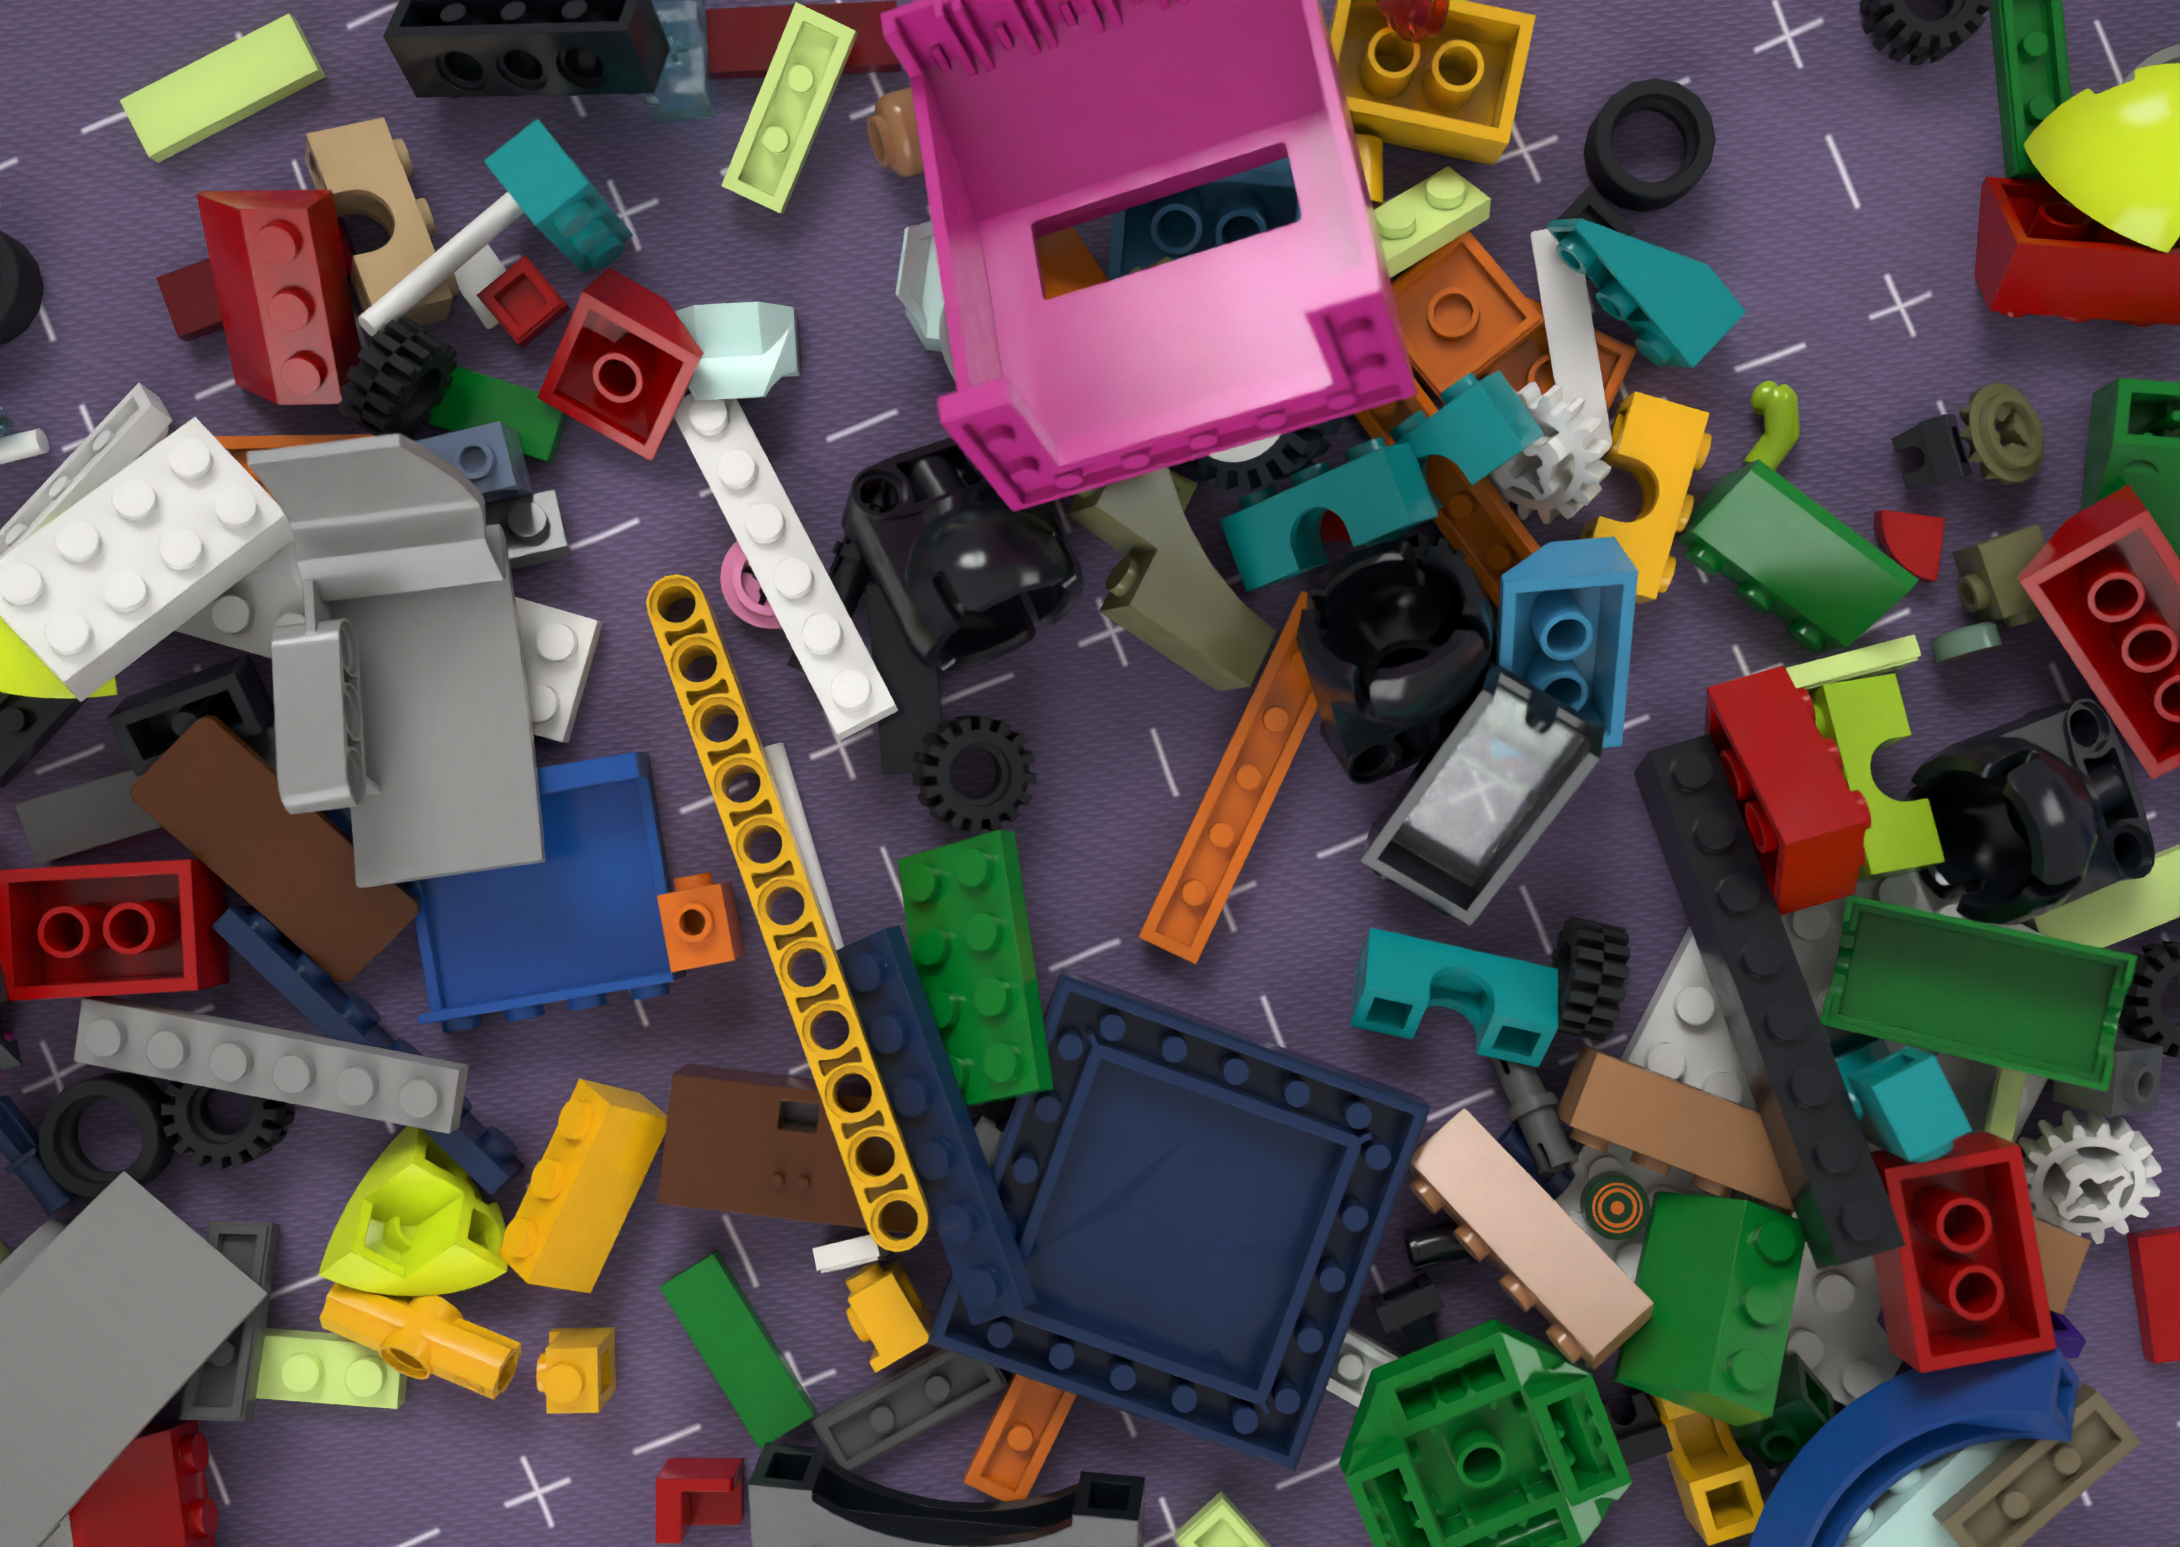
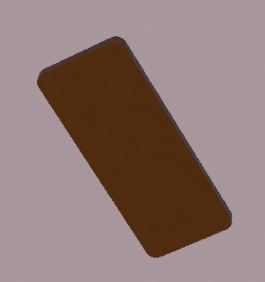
M206 715L196 720L131 787L130 795L137 805L337 981H351L421 910L419 899L401 883L365 888L357 887L353 839L322 811L289 814L281 801L277 771L219 718L213 715Z

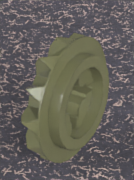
M1992 383L1970 393L1969 404L1959 411L1962 421L1967 426L1959 437L1969 444L1971 451L1968 461L1980 462L1983 478L1997 479L2002 486L2025 481L2032 477L2040 467L2044 454L2043 430L2032 404L2019 390L2004 383Z

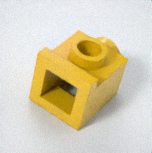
M898 1259L883 1268L878 1261L871 1262L845 1279L844 1282L851 1292L847 1299L851 1305L846 1309L847 1317L853 1330L862 1342L866 1343L869 1340L873 1342L875 1347L869 1363L875 1373L927 1343L933 1317Z
M615 1327L552 1328L549 1331V1345L538 1358L536 1372L538 1391L544 1392L546 1395L547 1414L600 1412L616 1391Z

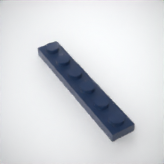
M252 905L229 908L211 926L327 1038L423 1056L407 1041L399 1038L395 1041L377 1024L381 1020L380 1015L367 1001L354 994L348 996L331 980L333 977L309 955L302 952L284 933ZM464 1095L460 1127L451 1134L426 1129L422 1130L492 1196L508 1185L525 1165L515 1157L518 1149L509 1137L497 1128L489 1127L486 1129L469 1112L472 1109V1105Z
M900 925L885 928L836 950L972 1326L1031 1306L1038 1302Z

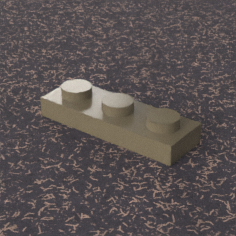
M2084 1383L2077 1391L2071 1442L2042 1439L2017 1440L1933 1512L1932 1515L1959 1547H2020L2142 1442L2096 1389Z

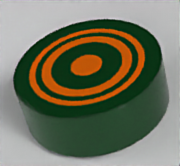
M1608 1171L1594 1176L1585 1185L1580 1197V1209L1584 1220L1595 1232L1607 1239L1624 1240L1636 1235L1645 1226L1649 1217L1650 1204L1645 1190L1634 1179L1621 1172Z

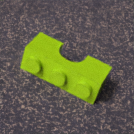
M1896 674L1824 684L1811 691L1809 695L1815 709V725L1823 739L1830 737L1836 743L1843 763L1842 775L1851 791L1859 790L1863 794L1871 813L1872 826L1870 829L1865 830L1863 843L1866 861L1863 866L1859 867L1857 883L1915 873L1945 862L1929 799L1908 802L1891 799L1878 789L1871 775L1870 764L1874 751L1885 749L1912 735Z

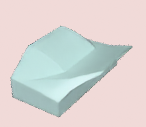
M932 221L905 228L896 295L906 307L905 315L926 350L942 352L939 324L944 300Z
M764 302L692 305L675 311L704 353L688 387L695 401L766 397L772 386L781 377L800 376L798 319L794 307Z

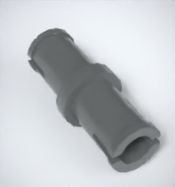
M1488 1057L1511 1106L1506 1113L1511 1124H1519L1538 1167L1537 1172L1539 1176H1547L1566 1169L1564 1164H1567V1166L1576 1164L1579 1159L1574 1154L1555 1112V1109L1559 1106L1558 1100L1554 1092H1546L1536 1067Z

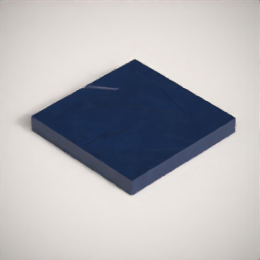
M1061 968L1043 1016L1054 1089L1013 1098L989 1164L990 1173L1038 1302L1023 1310L972 1326L951 1269L929 1328L927 1343L1296 1471L1431 1106L1422 1097Z

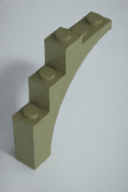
M1167 256L1143 269L1137 266L1134 269H1132L1127 275L1148 268H1152L1164 263H1168L1173 260ZM1169 467L1076 493L1066 515L1126 556L1115 565L1107 578L1106 589L1109 593L1099 612L1216 691L1251 687L1277 631L1237 597L1208 560L1184 515Z

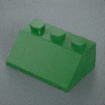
M1759 459L1720 477L1690 516L1684 530L1678 532L1674 537L1688 548L1684 554L1693 565L1710 575L1715 576L1720 572L1738 586L1735 593L1745 604L1764 614L1772 611L1789 624L1786 632L1793 640L1814 652H1819L1820 649L1830 651L1847 648L1910 592L1919 580Z
M1663 1191L1655 1193L1634 1282L1654 1303L1653 1314L1648 1322L1620 1346L1613 1380L1737 1427L1771 1418L1806 1241L1799 1220L1748 1200Z

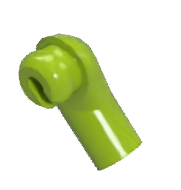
M1764 381L1754 389L1750 398V404L1756 414L1764 415L1765 432L1743 460L1742 464L1745 466L1759 459L1776 471L1799 439V403L1797 394L1787 384L1778 386L1773 381Z

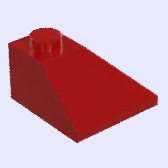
M609 267L582 291L537 398L652 462L660 449L704 353L666 299Z

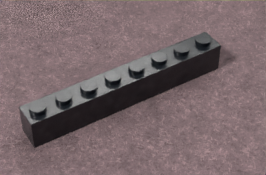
M1711 734L1648 751L1635 770L1634 776L1816 1269L1845 1264L1906 1246Z

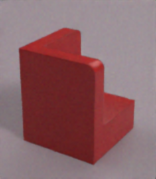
M668 1458L656 1477V1544H682L691 1525H738L741 1523L744 1516V1458Z

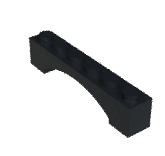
M765 1443L748 1483L752 1547H1143L1145 1477L1081 1471L1079 1483L1043 1496L1005 1502H957L913 1495L867 1480L828 1459V1448Z

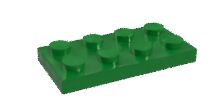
M1000 829L898 859L911 958L966 1107L970 1108L1053 1090L1015 832Z

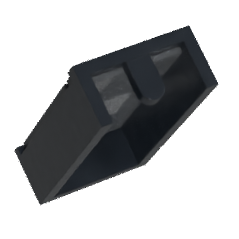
M1490 660L1469 696L1463 700L1381 817L1370 828L1360 862L1371 867L1373 872L1381 879L1389 883H1398L1422 897L1439 913L1448 916L1453 915L1471 926L1599 762L1605 727Z

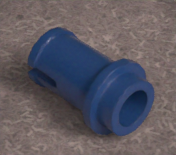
M1511 1124L1496 1140L1554 1200L1573 1181L1575 1172L1567 1164H1564L1566 1169L1547 1176H1539L1537 1172L1538 1167L1519 1124Z

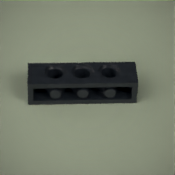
M399 0L383 36L416 98L576 96L591 94L635 95L655 93L670 51L669 43L651 0Z

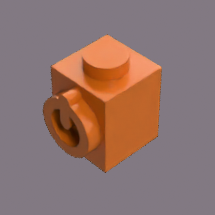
M712 872L673 879L675 891L657 895L671 972L734 961L746 955L732 880L714 883Z

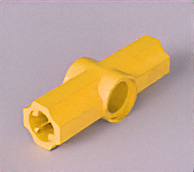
M335 1282L326 1296V1302L319 1317L322 1328L378 1351L380 1357L389 1366L406 1376L425 1380L433 1374L493 1400L500 1393H504L509 1386L522 1355L520 1342L464 1320L461 1312L454 1305L437 1295L412 1297L384 1295L350 1288Z

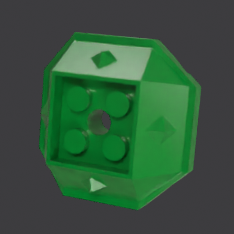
M1495 1319L1372 1369L1339 1461L1345 1480L1374 1547H1578L1586 1542L1601 1523L1612 1500H1619L1632 1483L1595 1381L1584 1361L1578 1359L1575 1363H1572L1557 1348Z

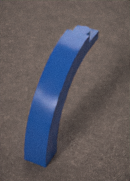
M2056 1347L2054 1350L1920 1373L1913 1368L1881 1383L1851 1402L1830 1419L1799 1451L1780 1477L1767 1500L1751 1537L1749 1547H1841L1863 1513L1881 1494L1901 1478L1932 1460L1973 1445L2000 1440L2042 1439L2071 1442L2079 1383L2078 1375L2059 1347Z

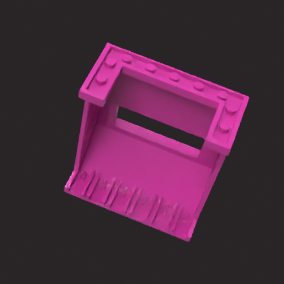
M914 0L909 4L880 14L883 36L910 77L957 385L956 392L937 397L940 421L1013 512L1417 395L1352 118L1320 0ZM1289 157L1302 214L1298 222L1046 300L1036 243L1038 238Z

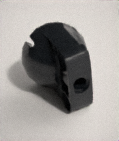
M952 437L897 454L860 471L854 478L842 515L841 523L844 533L850 541L859 546L911 653L925 667L933 669L937 666L943 671H959L987 663L1031 641L1035 637L1036 630L1021 601V593L1027 592L1032 600L1039 621L1049 625L1056 624L1065 617L1081 599L1084 586L1081 565L1070 544L1064 539L1046 503L1013 512ZM872 503L879 505L886 512H874L864 504Z
M1382 542L1346 555L1321 573L1307 596V609H1302L1296 640L1322 717L1320 734L1349 779L1354 783L1369 784L1419 762L1463 700L1469 696L1484 673L1488 662L1491 660L1496 663L1497 637L1494 627L1495 622L1491 604L1480 578L1468 565L1447 549L1433 545L1426 546L1420 562L1427 573L1422 572L1418 568L1414 549L1409 543ZM1474 724L1466 737L1482 728Z
M2089 698L2032 710L2020 719L1954 743L1931 755L1918 768L1911 779V782L1916 787H1913L1904 799V802L1929 799L1945 859L1943 863L1918 871L1923 882L1935 895L1944 900L1962 895L1956 911L1972 921L1999 925H2017L2118 881L2143 878L2150 873L2155 862V848L2146 813L2122 745L2105 709L2098 702ZM1970 891H1978V892H1979V893L1965 894V893H1968V892H1970Z

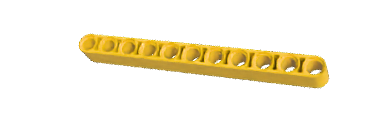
M678 574L665 576L656 581L649 590L646 600L647 612L865 1223L875 1243L883 1249L894 1252L909 1250L917 1245L929 1231L932 1220L931 1211L838 958L837 949L714 609L695 581L687 576ZM681 598L695 600V610L690 618L679 623L667 621V610L674 601ZM700 656H712L717 659L716 671L709 679L703 682L688 680L687 671L693 660ZM723 714H732L738 717V729L732 738L724 742L709 740V725L716 717ZM749 772L760 777L759 792L753 799L742 803L731 801L729 789L735 777ZM765 832L778 833L782 838V849L778 857L770 863L760 864L754 862L751 858L750 849L755 838ZM793 891L800 893L804 899L805 907L799 920L789 925L776 924L772 915V907L777 897L785 892ZM805 953H821L827 965L825 977L820 983L812 987L798 985L793 971L796 961ZM829 1013H840L845 1016L849 1024L848 1038L837 1049L826 1050L820 1046L816 1039L815 1030L817 1023ZM861 1074L871 1085V1101L860 1112H848L838 1101L837 1092L839 1085L849 1075ZM874 1136L885 1138L894 1148V1164L884 1175L869 1173L864 1169L860 1161L861 1147L868 1139ZM891 1201H906L917 1212L918 1225L911 1236L905 1238L893 1237L884 1228L882 1221L883 1211Z

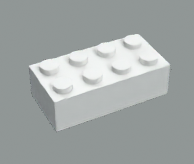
M194 417L0 558V618L82 702L294 539L292 528L284 512L274 499L202 423Z

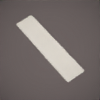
M1548 229L1533 231L1530 236L1554 383L1562 387V401L1569 405L1579 396L1585 400L1580 414L1585 420L1599 416L1602 423L1593 432L1595 439L1608 440L1612 446L1585 273L1580 274L1564 263L1556 251V246L1559 243Z

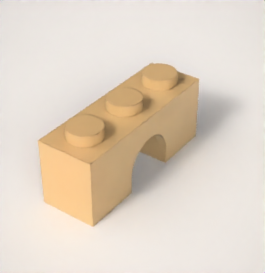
M384 117L306 134L305 162L316 190L332 189L337 217L350 214L370 217L386 230L390 241L378 250L353 256L350 279L363 312L435 253L430 237L436 235L431 210L425 198L415 199L407 179L413 176V168L408 150L401 138L392 140ZM455 273L449 276L402 317L411 319L420 326L448 320L453 296L458 295Z

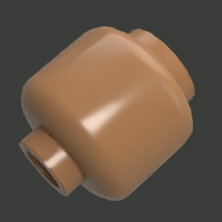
M911 86L881 96L875 104L874 115L867 118V133L877 161L884 168L890 166L895 173L904 178L924 173Z

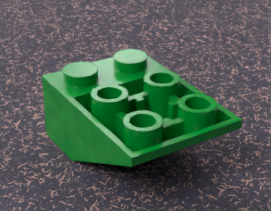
M2119 378L2093 392L2080 512L2129 484L2180 560V383Z

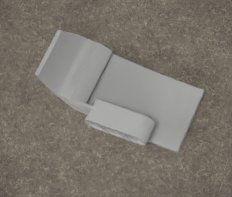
M401 434L247 452L248 466L259 477L279 504L291 525L295 544V562L303 579L305 623L277 626L273 631L271 646L277 779L281 801L289 814H300L350 807L356 886L359 888L546 862L531 709L506 538L500 524L486 525L485 500L479 489L459 469L423 445Z
M125 1171L105 1188L68 1226L58 1218L47 1221L0 1264V1547H41L61 1526L59 1523L143 1429L268 1296L266 1291Z

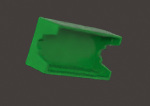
M1850 895L1847 896L1838 957L1831 985L1824 1000L1820 1021L1822 1025L2108 1092L2114 1065L2113 1049L2125 995L2132 983L2137 955Z

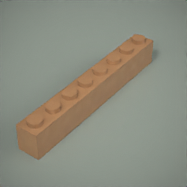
M1582 1044L1556 1112L1559 1119L1573 1127L1569 1136L1571 1139L1603 1152H1607L1610 1142L1633 1150L1630 1161L1644 1168L1668 1176L1671 1165L1693 1173L1691 1184L1722 1198H1729L1733 1188L1753 1196V1203L1792 1217L1795 1209L1757 1110ZM2033 1217L2049 1309L2063 1315L2091 1241L2062 1227Z

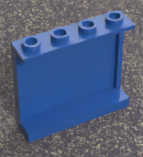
M630 752L537 768L546 862L408 881L410 892L419 899L421 904V910L414 920L430 1011L417 1015L419 1025L441 1021L443 1032L458 1031L482 1025L481 1014L503 1010L506 1021L528 1019L544 1015V1003L567 1000L569 1011L587 1009L607 1004L606 993L630 989L632 1000L651 998L669 994V982H674L686 976V970L671 972L657 895L672 892L649 752Z

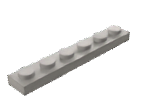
M89 996L82 998L74 1062L451 1134L460 1127L469 1068L467 1064L111 996Z

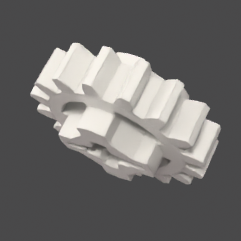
M1529 382L1519 392L1515 391V393L1545 435L1487 476L1501 492L1500 494L1507 503L1512 501L1518 504L1517 512L1519 519L1525 520L1535 510H1538L1543 524H1550L1560 513L1566 519L1572 518L1602 490L1599 483L1610 473L1611 466L1599 459L1611 448V442L1604 439H1595L1593 432L1602 423V420L1599 416L1586 420L1582 417L1580 412L1585 402L1583 398L1579 396L1568 405L1562 401L1561 386L1555 384L1541 396L1537 383Z
M2071 1110L2063 1111V1125L2054 1128L2047 1121L2041 1120L2038 1122V1127L2042 1136L2037 1141L2027 1137H2021L2018 1140V1143L2026 1153L2025 1158H2022L2033 1217L2062 1227L2079 1236L2082 1233H2089L2096 1244L2104 1242V1229L2112 1226L2123 1235L2128 1233L2129 1228L2124 1219L2130 1214L2146 1218L2149 1212L2141 1202V1199L2143 1197L2150 1198L2160 1195L2161 1190L2151 1178L2162 1172L2161 1166L2151 1154L2153 1149L2139 1130L2133 1131L2121 1116H2116L2108 1123L2102 1114L2090 1111L2085 1121L2078 1122Z

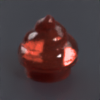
M1377 0L1379 10L1386 16L1389 26L1401 39L1406 42L1419 43L1424 38L1436 39L1440 35L1448 16L1450 0Z

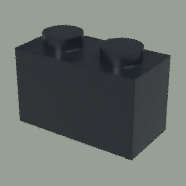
M249 654L127 696L107 719L137 777L143 775L201 717L213 715L219 718L238 737L245 739L264 731L274 715V706Z

